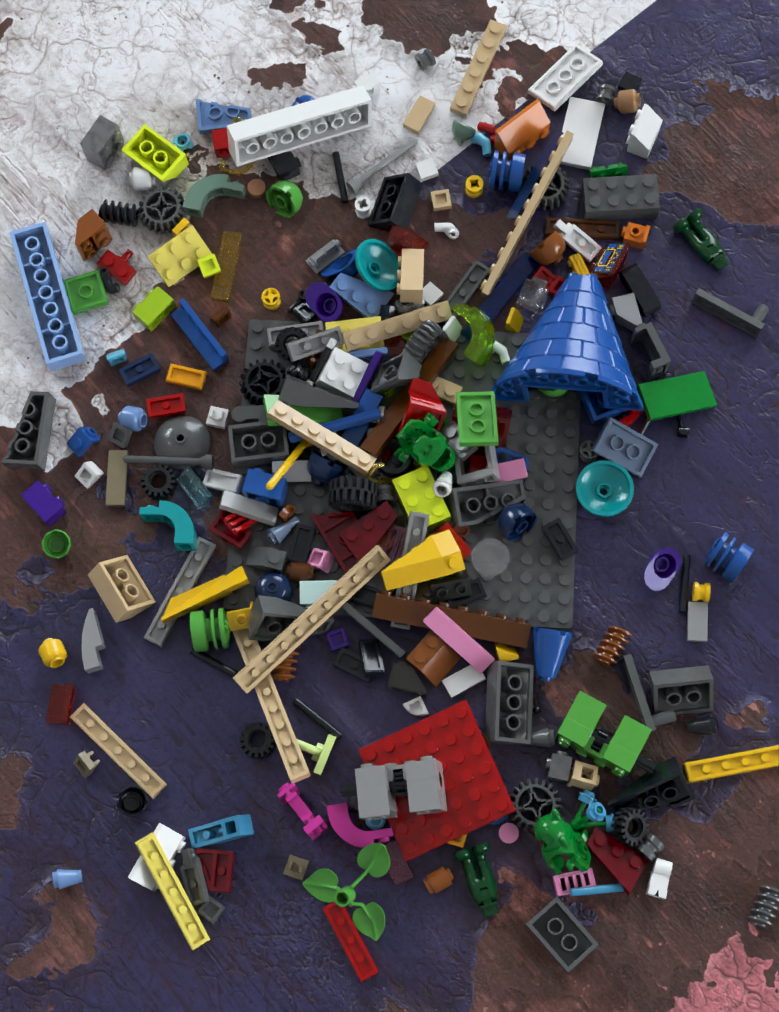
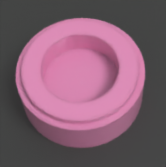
M512 823L503 824L499 829V838L506 844L514 843L519 836L517 826Z

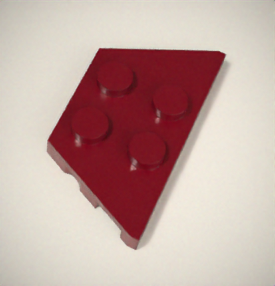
M353 511L328 513L326 515L312 514L310 516L346 574L358 561L339 536V533L358 521Z

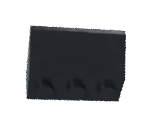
M410 173L384 177L368 226L394 234L407 232L418 197L421 194L423 183Z

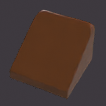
M222 307L210 317V320L217 328L231 318L230 309Z

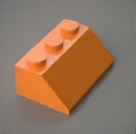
M538 98L495 131L494 148L500 151L499 153L502 156L504 151H506L507 160L511 161L514 153L522 154L525 149L532 148L538 139H543L549 134L551 122Z

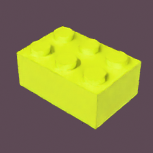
M428 466L421 467L392 480V486L408 520L410 511L430 514L427 532L442 526L447 521L451 522V514L443 497H439L434 493L433 484L435 480Z

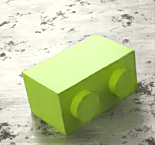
M157 286L148 292L142 302L135 305L132 313L138 322L152 332L176 308V304L172 297Z

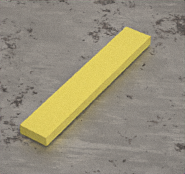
M152 832L135 842L191 950L209 941L210 938L155 834Z

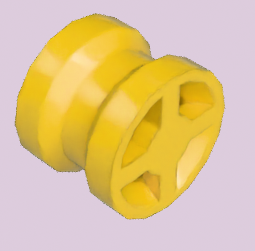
M477 175L467 178L465 192L469 197L477 198L482 195L483 179Z
M267 288L263 291L262 301L264 307L268 310L278 309L281 305L279 292L274 288Z
M694 582L692 601L703 600L704 602H709L710 583L703 585Z

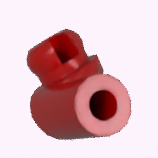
M479 122L477 126L478 131L488 133L490 135V143L495 144L496 127L492 124Z

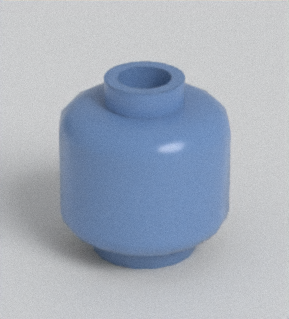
M126 406L119 413L118 421L120 425L138 432L146 426L148 417L142 408Z

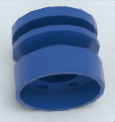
M495 150L489 167V188L494 189L495 181H499L498 190H501L504 182H508V191L520 192L526 154L514 153L510 161L507 160L506 151L503 153V159H499L500 151Z
M725 532L716 540L708 552L704 566L708 568L712 561L715 562L716 565L712 571L716 572L720 567H723L724 570L721 577L733 583L754 549L745 543L735 548L734 544L737 538L733 537L731 542L727 543L725 541L730 534Z

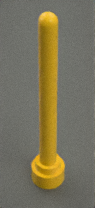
M307 440L300 441L298 446L268 481L266 489L272 490L306 447H311L313 444Z

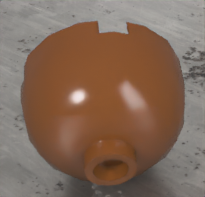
M556 229L546 239L542 240L529 255L541 265H549L551 263L556 265L564 258L562 254L566 247L565 240Z

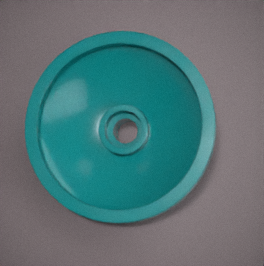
M367 239L357 247L355 263L361 278L370 287L378 291L387 292L397 287V283H400V281H397V270H401V267H398V257L387 244L377 239Z
M602 460L589 464L581 471L576 482V495L580 504L591 514L600 517H611L624 511L629 506L634 494V484L630 474L624 467L612 461ZM605 490L607 494L602 495L600 491Z

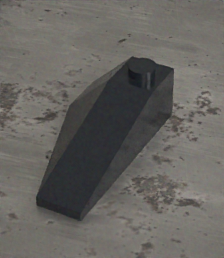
M674 756L657 764L652 774L646 772L608 801L607 805L614 814V817H617L615 813L617 811L620 812V809L625 807L641 811L651 809L653 812L658 811L659 807H678L696 798Z

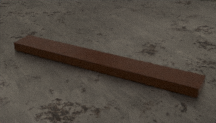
M442 337L422 364L418 379L432 384L459 349L458 343ZM411 382L405 386L389 407L382 419L362 443L360 449L375 458L379 456L400 428L410 400L408 390Z

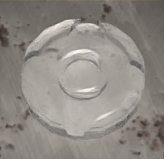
M484 539L478 542L471 553V563L474 569L485 577L499 576V574H502L507 569L510 561L507 547L496 539Z

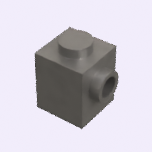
M557 751L556 754L552 753L551 758L547 757L545 769L548 770L547 779L563 783L568 782L572 757H569L568 753Z

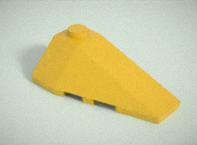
M445 530L427 537L424 542L417 547L415 546L409 553L382 570L381 574L385 589L388 591L465 570L461 551L450 530Z

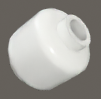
M134 167L132 171H129V185L135 191H150L152 185H155V176L143 167Z

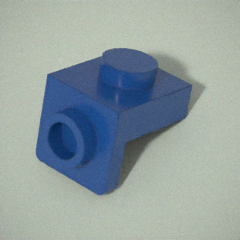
M89 426L79 427L66 444L80 457L83 456L92 443H97L101 439L93 428Z

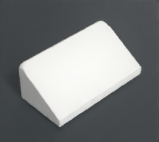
M308 460L295 461L283 475L287 483L311 482V475L307 471ZM272 461V473H276L285 461Z

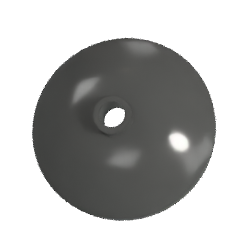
M176 416L168 419L159 427L154 438V449L159 457L201 458V456L209 453L211 439L207 428L201 421L191 416ZM179 437H184L182 441H177ZM164 464L171 469L180 471L197 467L196 465Z

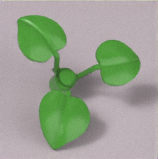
M382 843L369 844L359 852L357 863L365 871L352 885L345 886L342 889L338 887L337 875L327 868L315 871L302 883L306 890L320 901L327 903L335 901L340 907L347 905L350 907L360 906L353 913V923L362 934L369 936L374 941H377L384 931V911L375 902H370L366 906L362 902H354L353 900L356 896L354 887L368 872L373 877H382L388 872L390 857L386 846Z

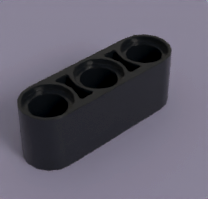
M637 264L619 271L621 282L628 294L634 293L639 312L643 317L661 309L658 297Z

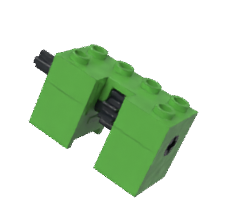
M579 691L555 738L559 740L557 743L567 749L570 746L576 750V754L583 758L587 756L594 760L593 763L599 767L604 768L606 766L612 769L611 773L620 778L622 776L627 777L633 765L652 774L657 763L640 754L652 729L625 715L613 737L609 736L610 730L601 727L600 730L596 729L607 705Z

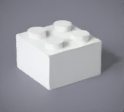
M334 347L315 385L326 389L332 394L335 393L352 399L369 364Z

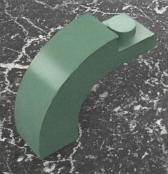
M226 174L207 176L196 182L189 189L183 202V211L186 215L202 218L207 203L217 196L223 195L245 199V185L237 181L230 182L229 175Z

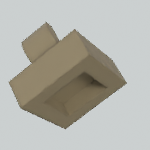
M85 751L81 752L73 762L84 778L90 776L100 762L99 759L95 762L90 759L94 754L93 751L88 753Z
M290 854L283 874L303 881L310 861Z

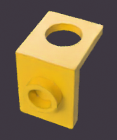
M250 601V608L227 612L230 631L249 628L253 601Z

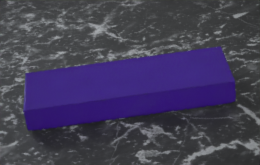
M379 350L375 351L352 398L353 401L360 402L366 388H369L385 353Z

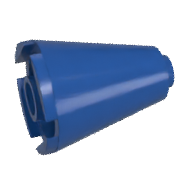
M533 627L536 675L540 676L539 680L551 682L552 678H556L572 638V633Z

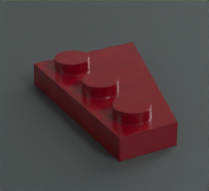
M595 828L586 843L589 852L601 865H604L611 873L610 876L615 881H618L624 888V892L629 895L648 859L624 844L617 842V840L598 828Z

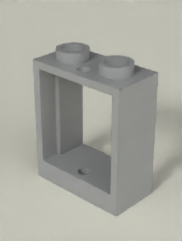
M485 446L488 468L465 474L463 460L455 452L457 483L461 487L482 485L500 480L495 446Z

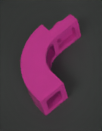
M347 802L327 806L329 820L333 829L343 841L351 846L363 849L365 846L374 843L375 840H378V843L389 842L391 837H394L392 827L375 831H363L355 827L349 817Z

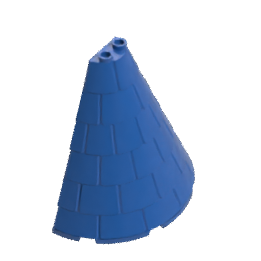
M568 274V277L553 297L552 302L542 313L539 321L530 331L528 337L517 350L516 355L492 387V391L495 393V400L529 403L530 394L528 387L602 392L604 408L643 411L642 400L637 391L621 340L615 328V322L608 308L605 293L600 281L597 280V275Z

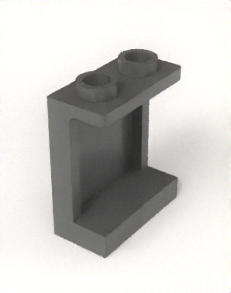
M652 322L637 325L633 331L630 343L635 345L642 342L651 359L646 373L648 380L651 381L667 373L671 360Z

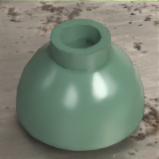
M454 120L452 123L453 140L463 144V141L472 138L476 132L474 128L457 120Z

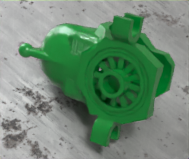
M429 412L425 416L424 421L410 419L396 436L401 448L394 454L403 463H405L410 454L421 467L430 466L436 471L444 472L452 468L456 461V454L446 442V438L436 429L432 428L439 421Z
M552 809V814L541 817L534 827L536 839L544 841L541 853L547 866L552 868L556 874H562L564 860L560 854H564L570 857L566 863V867L570 872L573 871L574 866L581 872L587 871L591 861V854L585 841L588 840L589 833L586 829H583L581 834L574 832L570 824L559 816L558 810Z

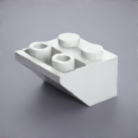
M644 104L642 110L638 109L634 125H631L626 144H628L627 152L646 159L649 156L663 121L647 104Z

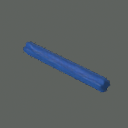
M377 408L321 423L320 425L331 432H336L381 420L382 416ZM293 432L288 433L291 443L305 440Z

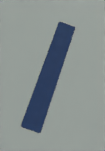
M554 132L506 218L515 219L519 214L563 132Z

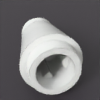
M448 471L442 472L433 484V490L437 496L446 497L452 491V474Z

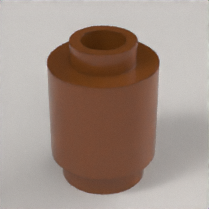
M442 866L426 875L427 878L423 879L429 893L432 894L453 885L451 880L454 877L449 868L444 869Z

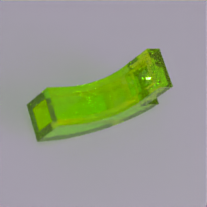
M455 303L452 310L464 317L472 328V338L463 355L484 367L493 352L495 343V332L492 322L481 309L475 306L471 308L465 303L462 305Z

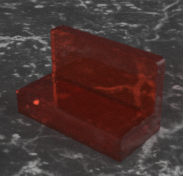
M73 684L52 685L46 718L47 723L70 726V716L72 715L76 687Z

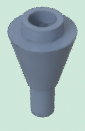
M294 516L287 523L268 529V534L266 535L268 540L272 544L279 545L291 528L300 521Z

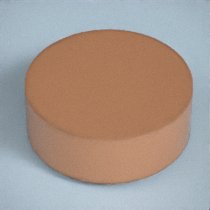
M253 179L248 183L247 188L250 196L260 198L266 193L265 183L261 179Z

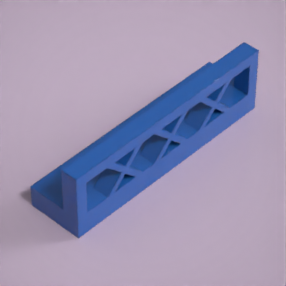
M183 298L179 301L181 307L171 313V317L215 372L229 362L227 353Z

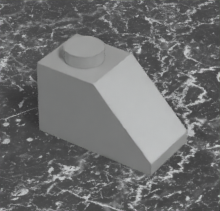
M634 293L612 298L608 308L615 322L634 331L635 327L642 323Z

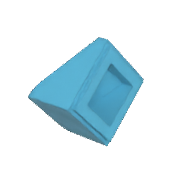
M124 348L106 355L110 366H115L128 360Z

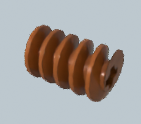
M609 626L608 632L604 634L605 639L600 641L602 646H598L596 649L598 653L593 654L595 661L603 667L613 670L610 663L617 664L614 656L621 657L617 650L624 651L625 648L621 643L628 644L625 636L632 637V634L618 626Z
M293 651L272 670L275 673L271 675L274 681L290 683L289 679L295 678L294 675L290 674V671H296V668L291 665L298 663L293 658V656L299 655L298 652Z

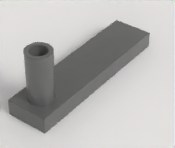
M698 288L691 302L756 339L765 325L762 321L769 311L768 306L760 304L751 317Z
M632 655L623 656L622 662L643 725L652 729L651 733L656 730V726L677 721L673 709L651 715Z

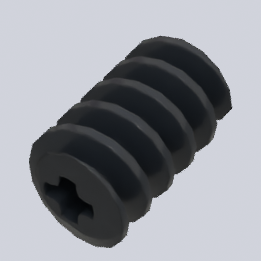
M105 199L99 209L98 215L105 223L111 221L112 224L118 222L119 225L125 223L126 226L132 224L133 227H136L138 224L139 213L136 209V204L129 208V203H126L122 207V202L119 201L118 205L115 206V201L112 200L110 205H108V201Z

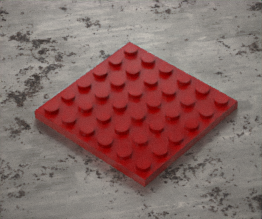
M467 700L461 701L359 749L364 764L372 763L373 765L381 766L388 763H397V765H401L405 761H420V757L432 756L442 762L447 812L417 815V812L410 813L407 793V796H396L398 817L388 818L390 827H392L393 834L406 862L516 811Z

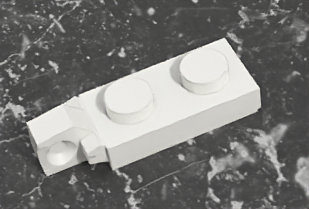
M559 219L553 226L562 235L565 243L574 251L580 253L587 262H591L602 248L575 224L567 223L566 225Z

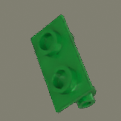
M619 162L618 164L608 165V168H605V166L592 167V169H589V176L591 178L627 176V165Z

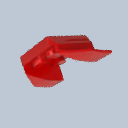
M413 377L408 390L409 403L399 431L391 439H397L396 436L410 419L424 421L428 412L439 421L432 427L440 432L447 412L433 385L430 382Z

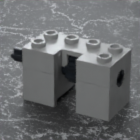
M432 756L420 757V761H405L401 765H397V763H388L381 766L373 765L372 763L361 764V768L355 769L356 783L340 785L341 797L357 796L359 818L372 821L397 818L396 796H407V793L410 813L417 812V815L447 812L442 762Z

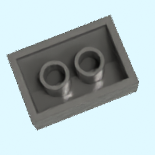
M708 665L649 671L653 715L671 709L674 710L675 715L713 711L714 679Z

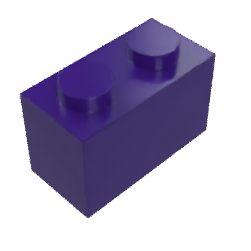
M38 480L21 496L50 527L67 512L63 508L65 503L59 496L53 497L51 494L53 490L47 483L42 485Z

